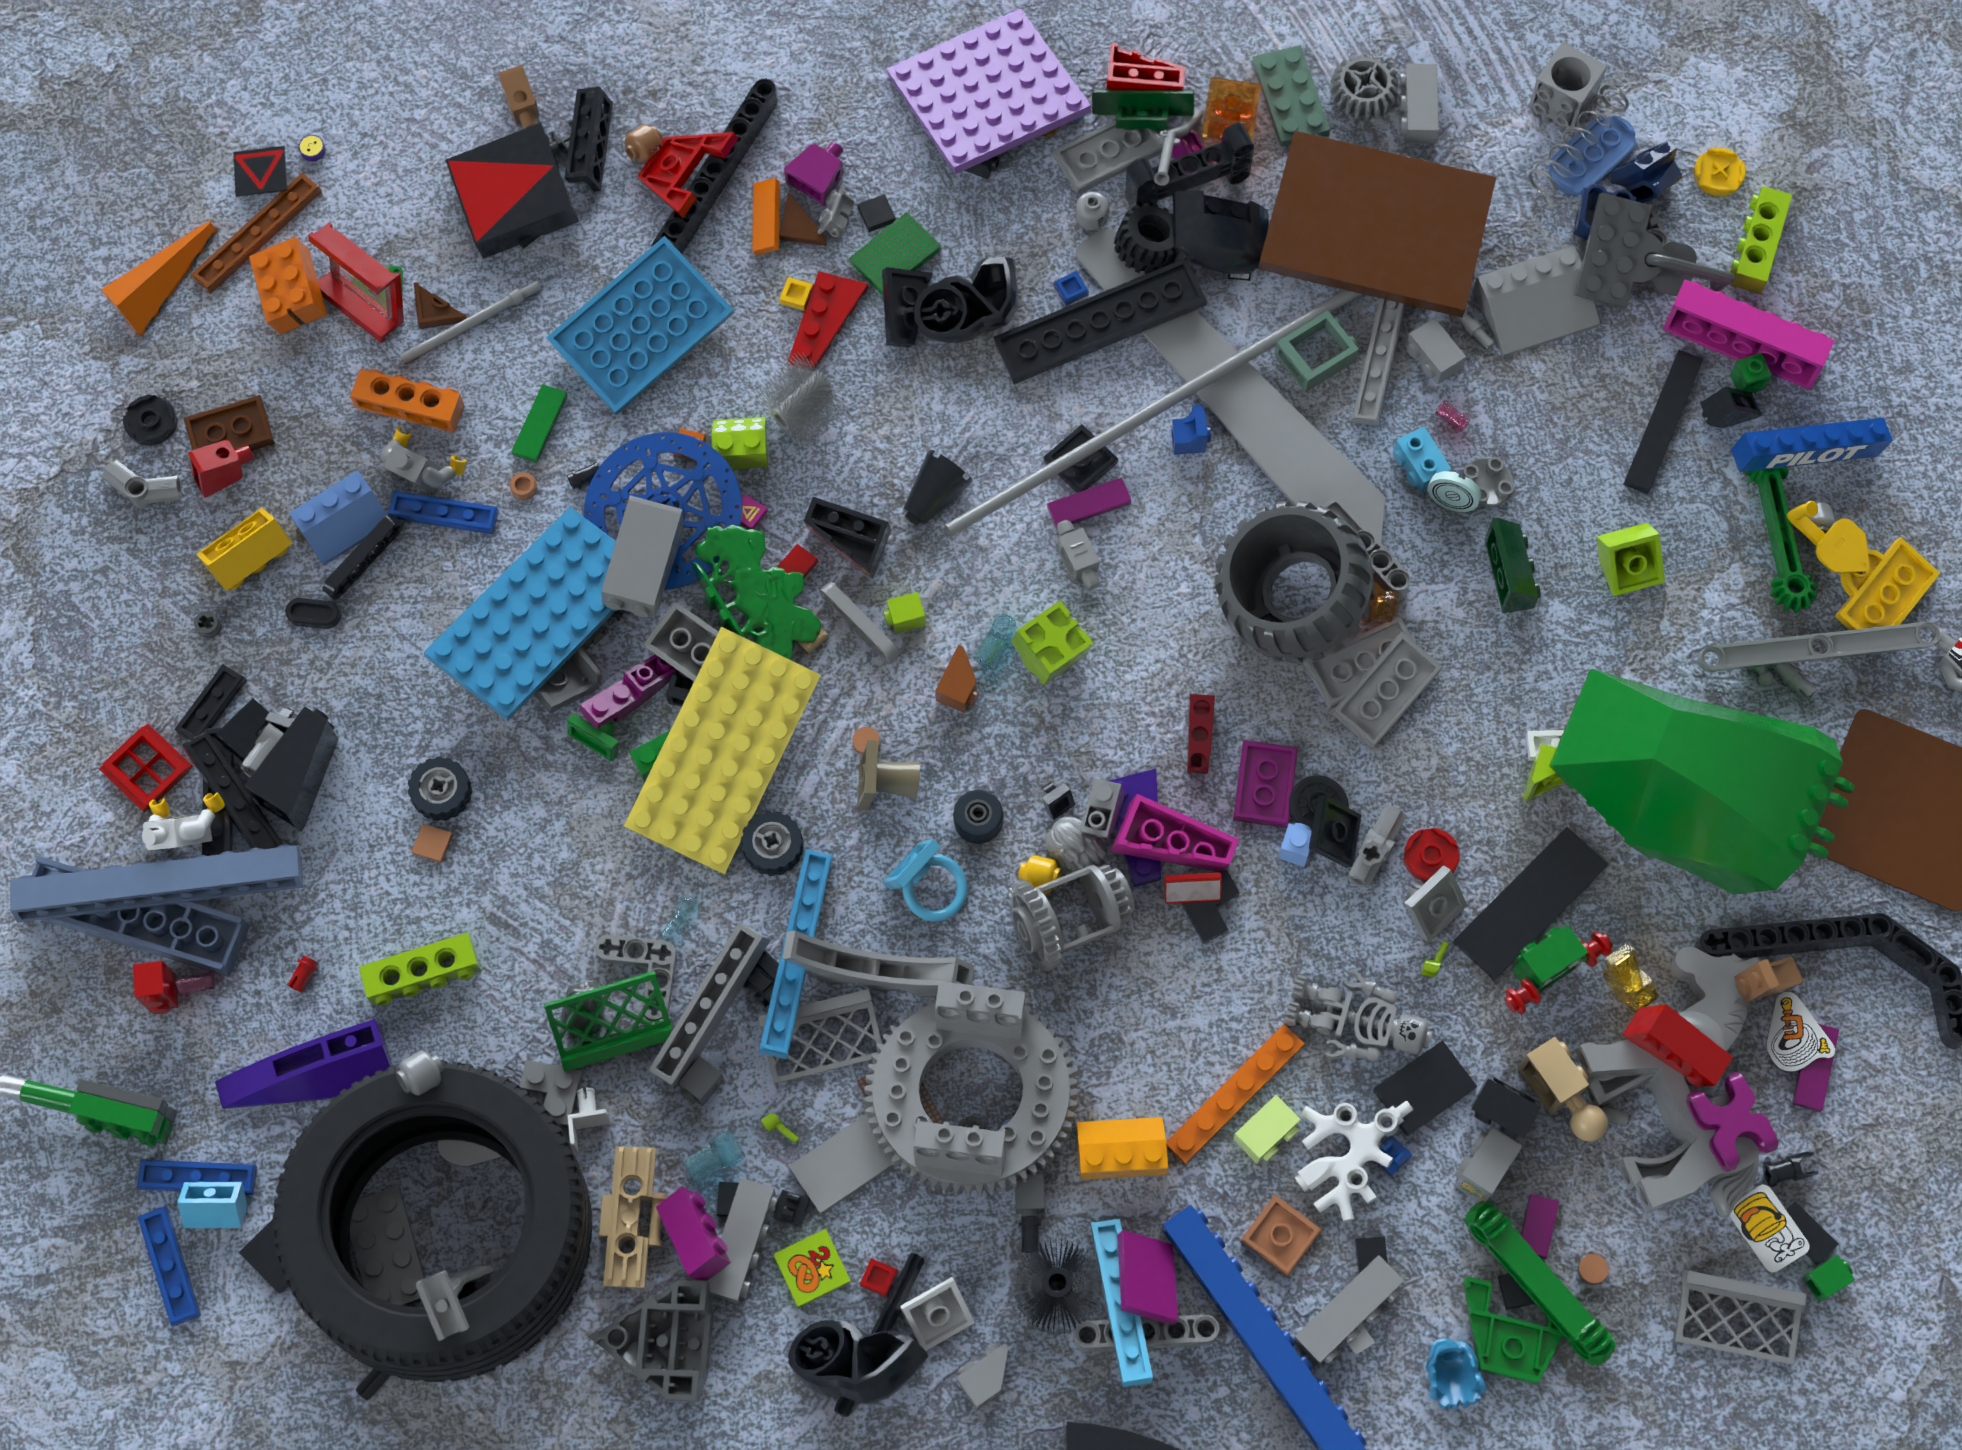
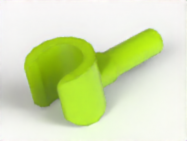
M1442 942L1434 960L1425 958L1422 975L1430 977L1437 975L1442 957L1449 946L1447 942Z
M769 1113L761 1119L762 1125L769 1133L777 1128L793 1143H796L799 1139L798 1136L782 1124L776 1114Z

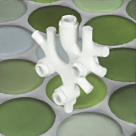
M1407 1100L1397 1108L1392 1106L1389 1109L1380 1110L1375 1115L1374 1121L1369 1124L1359 1122V1116L1355 1107L1349 1103L1339 1104L1331 1116H1324L1308 1106L1305 1107L1301 1116L1316 1126L1315 1131L1302 1140L1308 1150L1333 1133L1345 1135L1351 1144L1350 1151L1345 1156L1323 1157L1314 1160L1298 1171L1299 1175L1295 1177L1304 1192L1308 1189L1312 1191L1332 1176L1339 1179V1185L1313 1203L1320 1213L1332 1204H1338L1343 1222L1352 1221L1354 1216L1350 1197L1353 1193L1361 1194L1367 1204H1370L1377 1198L1369 1187V1177L1362 1167L1367 1161H1376L1386 1168L1391 1165L1393 1158L1379 1149V1142L1383 1136L1394 1135L1398 1131L1399 1125L1404 1122L1402 1118L1413 1111ZM1346 1114L1352 1115L1349 1121H1343V1116ZM1386 1120L1392 1121V1125L1388 1128L1382 1126ZM1361 1177L1363 1179L1361 1184H1353L1355 1178Z

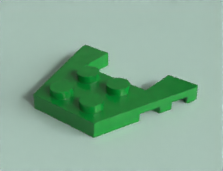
M1466 1276L1463 1285L1475 1355L1479 1362L1478 1371L1537 1385L1554 1355L1563 1334L1548 1317L1546 1326L1489 1313L1492 1282Z

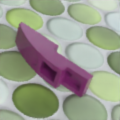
M654 654L626 671L623 679L582 703L579 711L596 729L611 720L617 722L640 707L667 685L671 680L673 672L679 673L680 671Z

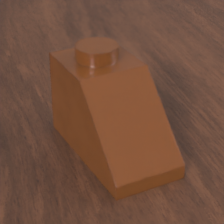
M958 645L935 690L936 701L966 713L969 705L972 707L975 705L979 692L977 691V680L963 646Z

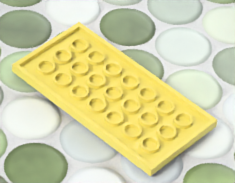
M721 627L624 827L725 875L741 842V837H743V829L747 827L748 822L752 819L821 675Z

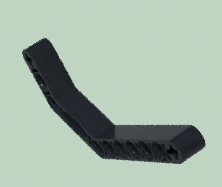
M1884 913L1712 929L1705 931L1694 945L1695 948L1713 957L1735 954L1740 959L1872 946L1930 989L1941 1042L1950 1049H1957L1962 1046V973L1960 968ZM1872 924L1878 925L1882 929L1883 934L1876 933L1872 928ZM1844 927L1851 928L1854 931L1855 937L1848 936L1844 931ZM1816 930L1823 931L1827 936V940L1819 938ZM1788 933L1796 934L1799 942L1791 941ZM1760 935L1767 936L1771 941V945L1764 944L1760 939ZM1732 938L1741 940L1743 948L1736 947L1732 942ZM1896 941L1905 944L1925 960L1926 966L1920 965L1899 950L1896 946ZM1940 973L1946 974L1950 979V983L1944 982L1940 978ZM1946 1000L1955 1004L1956 1011L1947 1007Z

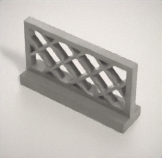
M869 989L798 1007L792 1038L807 1047L798 1061L789 1055L787 1056V1059L796 1063L790 1074L778 1077L776 1064L780 1058L776 1057L774 1060L773 1056L767 1055L774 1084L872 1060V1054L866 1055L857 1049L864 1035L875 1040L876 1046L878 1043L882 1044ZM868 1009L870 1021L865 1029L850 1022L856 1011ZM850 1013L847 1019L840 1016L843 1014ZM767 1014L758 1016L762 1035ZM830 1017H837L845 1022L837 1036L822 1028ZM818 1020H822V1022H821V1024H820L819 1026L816 1025V1024L813 1023V1022H814V1021H818ZM808 1023L817 1029L809 1043L795 1036L796 1031L802 1024ZM847 1025L862 1032L854 1047L839 1039ZM871 1025H872V1029H873L874 1036H873L872 1034H870L869 1032H867V1030L869 1029V1027H870ZM820 1031L834 1039L826 1054L812 1046ZM837 1042L851 1049L850 1054L844 1061L838 1062L829 1056ZM809 1049L823 1056L822 1061L816 1068H809L801 1063ZM854 1052L861 1055L860 1057L851 1059ZM826 1059H828V1060H830L831 1062H833L832 1064H828V1065H824V1066H823V1064L825 1063ZM799 1066L806 1069L803 1071L796 1072Z
M1683 1271L1681 1279L1683 1285L1674 1341L1794 1365L1802 1306H1805L1806 1301L1805 1293L1693 1271ZM1689 1290L1701 1292L1707 1300V1303L1695 1312L1688 1303ZM1707 1293L1718 1296L1711 1300ZM1722 1297H1730L1737 1309L1723 1317L1714 1303ZM1737 1299L1745 1300L1747 1302L1740 1305ZM1753 1302L1759 1303L1766 1312V1315L1754 1323L1744 1311V1308ZM1766 1305L1775 1306L1776 1308L1770 1311ZM1711 1306L1720 1320L1706 1329L1697 1315ZM1782 1308L1794 1310L1792 1323L1783 1329L1773 1315ZM1686 1309H1688L1690 1315L1685 1318ZM1740 1312L1750 1326L1736 1335L1727 1320ZM1694 1318L1703 1332L1694 1339L1682 1337L1684 1324ZM1770 1318L1779 1332L1765 1340L1756 1326ZM1721 1324H1724L1733 1337L1723 1345L1717 1344L1710 1334L1711 1331ZM1791 1329L1790 1338H1789L1788 1335L1786 1334V1332ZM1753 1330L1762 1344L1753 1350H1748L1739 1338ZM1781 1335L1789 1345L1787 1357L1776 1355L1769 1346L1771 1342ZM1704 1336H1707L1710 1342L1702 1341L1700 1339ZM1736 1341L1740 1348L1729 1345ZM1765 1347L1769 1354L1759 1351Z

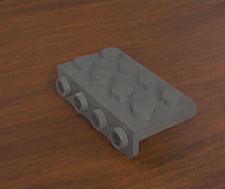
M581 646L534 695L545 709L551 713L596 691L602 678L601 670L596 663L592 662Z

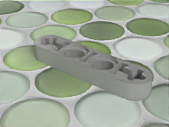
M829 581L819 590L823 599L885 662L890 664L900 655L895 644L833 582Z

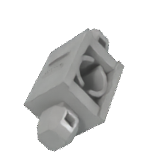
M1064 520L1059 522L1057 525V532L1059 534L1057 550L1073 582L1081 579L1087 589L1097 588L1099 586V576L1097 573L1100 560L1084 528L1075 530L1070 521Z

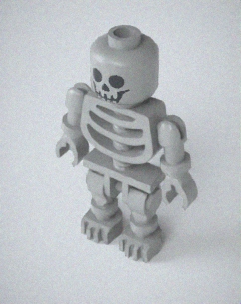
M1348 970V975L1354 976L1357 982L1351 984L1344 980L1343 985L1350 990L1365 992L1364 995L1369 997L1362 1003L1358 1012L1355 1013L1349 1011L1353 996L1352 991H1347L1345 1002L1341 1004L1342 990L1334 987H1329L1328 989L1318 988L1319 985L1314 983L1312 986L1307 985L1309 978L1297 974L1291 998L1303 1001L1304 996H1308L1309 1000L1315 1001L1317 999L1323 1002L1322 1005L1327 1010L1326 1012H1320L1319 1015H1312L1311 1011L1308 1010L1301 1012V1004L1290 1001L1284 1020L1285 1025L1295 1027L1296 1023L1299 1022L1302 1023V1027L1307 1028V1025L1317 1029L1316 1031L1321 1034L1331 1035L1335 1023L1338 1024L1335 1039L1340 1040L1345 1022L1354 1024L1353 1032L1357 1044L1351 1043L1350 1046H1346L1339 1041L1328 1040L1326 1041V1046H1335L1337 1052L1334 1054L1326 1052V1058L1338 1059L1339 1057H1349V1060L1355 1061V1058L1366 1059L1369 1062H1377L1381 1059V1050L1386 1049L1388 1040L1393 1041L1395 1049L1415 1055L1419 1054L1423 1047L1429 1048L1433 1031L1428 1030L1427 1020L1409 1014H1402L1399 1019L1395 1018L1397 1007L1394 1004L1397 1001V994L1388 988L1385 990L1377 986V982L1373 980L1370 982L1366 981L1357 971ZM1369 1007H1374L1370 1017L1363 1014ZM1333 1010L1341 1012V1016L1332 1014ZM1380 1011H1385L1381 1019H1375ZM1361 1025L1367 1028L1366 1038L1360 1034L1359 1026ZM1372 1029L1377 1031V1040L1372 1036Z

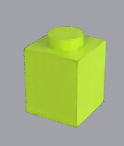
M918 592L887 600L888 610H884L883 613L887 626L892 625L894 634L926 626L925 613Z

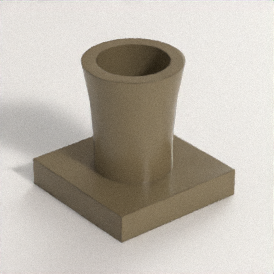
M867 740L860 756L857 810L868 811L876 792L891 793L916 799L920 782V761H878L879 741Z

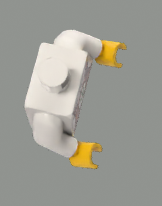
M217 792L214 796L212 793L207 794L203 798L204 803L208 807L207 810L204 809L201 814L164 818L170 814V809L165 799L163 798L159 804H157L155 799L150 801L149 806L153 815L150 816L148 822H144L142 839L146 844L147 850L176 848L212 841L210 825L215 818L214 813L220 811L225 806L219 793Z

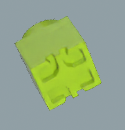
M1061 600L1019 628L1011 641V644L1021 655L1025 667L1032 674L1036 675L1043 685L1055 677L1064 674L1072 665L1084 658L1094 644L1086 632L1080 629L1076 619L1073 620L1069 610Z

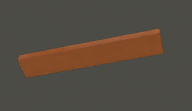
M301 173L287 186V191L280 192L191 274L192 279L211 294L249 259V256L255 254L322 192L320 187L305 174Z

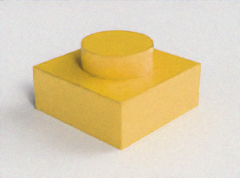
M788 277L779 298L780 304L805 311L813 284Z

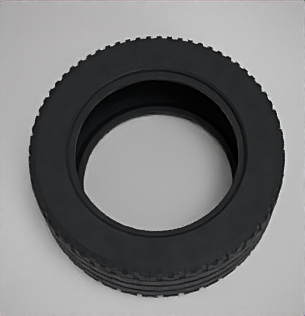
M440 1060L444 1071L440 1072V1084L421 1095H414L411 1092L406 1093L396 1075L399 1067L391 1066L387 1070L375 1072L376 1075L369 1077V1075L363 1077V1080L351 1084L352 1087L347 1091L343 1089L338 1096L329 1100L331 1103L327 1107L323 1106L319 1109L320 1112L310 1119L312 1123L309 1126H305L300 1137H297L295 1140L296 1146L294 1149H290L287 1161L285 1160L283 1165L284 1173H280L279 1184L276 1188L278 1199H274L273 1219L276 1221V1224L273 1225L274 1243L278 1248L276 1251L287 1285L305 1314L337 1346L357 1361L379 1372L412 1381L445 1382V1380L449 1379L450 1381L470 1379L471 1375L481 1376L495 1371L497 1366H505L511 1361L520 1357L519 1354L523 1351L527 1353L531 1350L533 1346L541 1341L540 1338L544 1334L547 1336L551 1332L550 1330L559 1322V1316L566 1313L569 1305L574 1300L572 1296L574 1292H578L584 1277V1268H587L590 1243L592 1241V1211L586 1181L565 1134L552 1115L525 1089L522 1090L518 1084L504 1076L499 1077L496 1072L486 1070L483 1067L478 1066L476 1069L472 1064L456 1061L449 1064L446 1060ZM458 1140L475 1143L498 1153L519 1171L524 1184L526 1210L521 1236L514 1252L502 1270L484 1287L458 1300L469 1328L463 1332L459 1331L439 1341L425 1307L396 1305L372 1295L362 1287L350 1257L349 1230L352 1214L360 1194L372 1176L389 1160L412 1147L424 1143Z

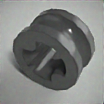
M201 612L194 620L195 629L204 638H213L221 630V622L213 612ZM207 620L212 625L210 629H207L203 624Z

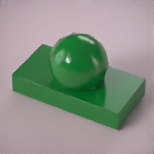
M574 713L567 720L568 735L613 762L618 756V741L611 737L614 732L612 721L596 729L590 722H586Z

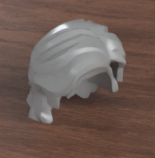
M1074 817L1060 818L1054 823L1045 837V844L1049 854L1059 862L1064 875L1088 867L1092 863L1099 865L1100 861L1107 857V851L1105 850L1107 844L1103 842L1102 838H1098L1095 835L1081 833L1083 820Z

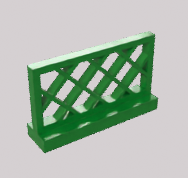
M655 971L544 1004L564 1072L666 1042L673 1031ZM652 981L654 990L649 998L635 992L639 984ZM620 990L628 994L621 1007L608 1001L612 992ZM655 996L657 997L658 1003L653 1001ZM632 997L645 1003L639 1015L625 1009ZM593 999L600 1003L593 1015L580 1009L584 1000ZM604 1005L618 1011L611 1024L598 1018ZM649 1006L661 1010L663 1019L651 1022L643 1017ZM565 1007L571 1010L572 1013L567 1022L563 1023L554 1018L552 1010ZM576 1014L590 1020L584 1032L570 1026ZM622 1014L636 1020L632 1028L623 1030L616 1027ZM594 1022L608 1028L604 1037L594 1038L588 1035ZM557 1026L563 1028L560 1034ZM566 1031L580 1036L576 1045L564 1048L562 1038Z

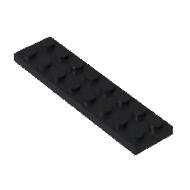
M1184 258L994 336L993 339L1013 384H1017L1207 305V300L1187 259Z

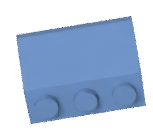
M358 470L289 512L296 527L323 566L361 543L376 525L387 516L375 494Z

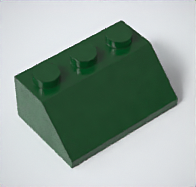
M1492 518L1484 541L1502 613L1533 609L1538 598L1541 597L1539 583L1534 582V562L1532 558H1528L1526 550L1528 549L1527 535L1522 533L1521 526L1518 523L1501 518Z

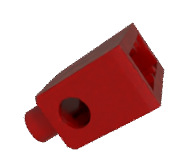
M223 440L188 452L193 479L204 498L241 480L243 477L241 465L254 460L248 445L234 450L229 440Z

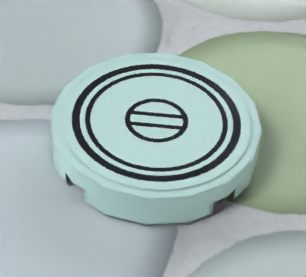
M1447 471L1439 472L1432 476L1427 491L1437 504L1455 512H1469L1478 507L1482 493L1479 486L1473 480L1467 477L1464 480L1459 478V474L1456 472Z

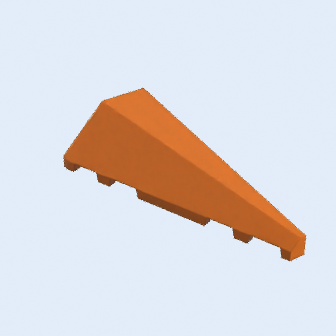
M210 221L202 224L101 289L106 299L140 337L146 332L145 328L153 317L156 318L159 314L158 309L165 299L171 297L188 273L194 258L205 249L204 244L211 234L217 232Z

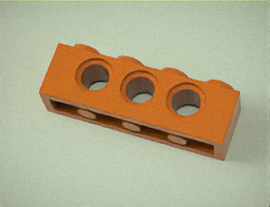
M360 369L350 394L355 408L455 433L465 406L461 394L454 389L436 388L427 382H412L399 375L394 377L384 375V373L376 369H370V371ZM383 390H388L385 394H379ZM413 396L411 400L403 401L406 397ZM438 402L436 406L428 407L431 403Z

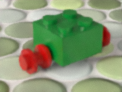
M1568 925L1560 930L1557 926L1543 936L1545 939L1536 945L1535 942H1532L1520 951L1522 954L1516 958L1517 963L1513 968V972L1519 978L1521 988L1516 991L1512 988L1505 991L1506 998H1504L1505 1004L1513 1013L1524 1014L1526 1012L1525 1005L1530 1002L1536 1005L1541 1002L1539 993L1577 969L1582 961L1588 966L1594 967L1597 965L1596 958L1600 955L1606 958L1611 956L1613 944L1610 938L1605 933L1600 934L1595 931L1591 934L1592 941L1586 944L1577 938Z

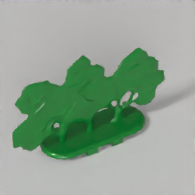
M733 524L725 529L719 526L708 527L706 539L697 545L695 553L698 559L713 565L712 578L709 579L702 567L696 562L692 563V568L700 586L705 592L706 606L709 611L715 609L719 615V627H723L742 637L745 635L753 636L756 638L758 645L789 660L792 659V642L794 640L800 643L815 642L817 633L821 629V622L810 609L794 605V599L803 592L804 574L798 572L788 574L784 569L775 566L768 570H763L760 567L761 558L766 550L763 532L754 529L746 530L741 526ZM718 556L719 561L715 564L713 559ZM726 560L729 562L728 571L720 576L719 574L722 573V570L719 567ZM728 575H730L734 579L732 581H727L725 578ZM721 582L732 585L737 593L736 599L726 605L715 589ZM734 608L739 609L741 613L748 616L749 620L743 629L739 628L729 612ZM760 626L763 628V631L756 632L754 630L755 628Z

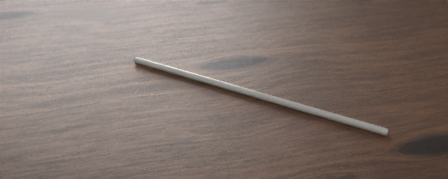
M1347 290L1340 292L945 524L946 532L950 537L954 536L1276 346L1277 341L1328 310L1332 313L1363 294Z

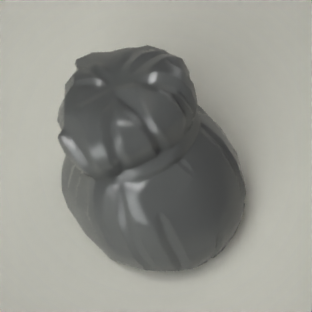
M593 981L570 986L566 997L599 988L598 983ZM593 999L584 1000L580 1009L593 1015L600 1003ZM563 1007L561 1015L563 1023L567 1022L572 1013L571 1010ZM604 1007L598 1015V1018L602 1020L605 1012ZM576 1014L570 1026L584 1032L590 1020ZM594 1022L588 1035L595 1033L601 1025ZM569 1032L570 1034L574 1035L575 1037H580V1036H578V1035H575V1034Z

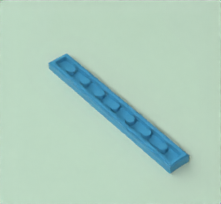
M805 849L787 931H797L814 938L833 855ZM784 940L758 1053L787 1059L807 969L782 959L785 946Z

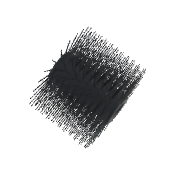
M1050 1238L1052 1261L1045 1242L1047 1257L1041 1244L1039 1245L1041 1255L1037 1248L1034 1247L1036 1253L1030 1252L1032 1256L1029 1257L1026 1255L1027 1258L1019 1268L1021 1271L1014 1274H1017V1276L1013 1280L1022 1279L1014 1283L1024 1281V1283L1013 1284L1014 1286H1021L1013 1288L1022 1290H1013L1022 1292V1294L1014 1293L1025 1298L1014 1295L1018 1299L1015 1301L1022 1310V1307L1025 1306L1024 1310L1027 1313V1319L1029 1317L1034 1318L1031 1320L1033 1325L1036 1322L1038 1323L1037 1326H1039L1043 1319L1042 1332L1048 1316L1047 1330L1049 1331L1054 1310L1053 1334L1057 1305L1059 1325L1060 1305L1064 1333L1063 1310L1071 1332L1068 1315L1076 1329L1074 1317L1078 1324H1081L1080 1319L1086 1320L1084 1316L1088 1318L1089 1314L1087 1312H1092L1099 1303L1098 1300H1101V1296H1096L1101 1295L1100 1292L1102 1291H1094L1102 1289H1095V1287L1102 1286L1094 1284L1102 1283L1091 1281V1279L1101 1282L1093 1277L1101 1279L1100 1276L1102 1275L1096 1274L1099 1272L1095 1268L1097 1266L1094 1262L1092 1266L1090 1264L1091 1261L1088 1263V1259H1085L1088 1256V1251L1082 1255L1083 1252L1079 1253V1250H1077L1079 1247H1076L1072 1254L1073 1241L1066 1257L1067 1240L1061 1264L1062 1238L1059 1266L1057 1265L1056 1242L1055 1267ZM1058 1281L1062 1282L1065 1288L1061 1291H1054L1050 1288V1285ZM1022 1300H1024V1301L1026 1302V1303H1024V1304H1022V1305L1019 1304V1303H1021L1020 1301H1022Z

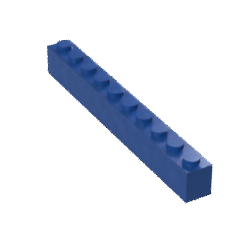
M1189 1205L1163 1223L1161 1230L1173 1244L1177 1253L1316 1449L1366 1450L1364 1446L1367 1442L1357 1429L1353 1431L1346 1420L1349 1417L1340 1404L1336 1406L1328 1397L1331 1392L1322 1379L1317 1381L1311 1373L1313 1367L1304 1354L1298 1355L1293 1348L1295 1341L1287 1330L1281 1331L1275 1322L1278 1318L1269 1305L1264 1307L1258 1299L1260 1292L1252 1281L1246 1282L1241 1275L1243 1269L1235 1257L1229 1258L1223 1250L1226 1245L1222 1238L1216 1232L1212 1234L1206 1226L1209 1222L1204 1213L1199 1208L1195 1210L1192 1205Z

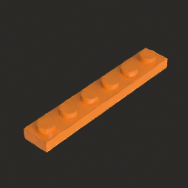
M1283 1024L1166 1141L1167 1148L1186 1165L1304 1047L1305 1043Z

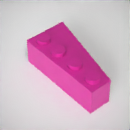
M1137 794L1129 803L1110 852L1222 872L1230 865L1240 839Z

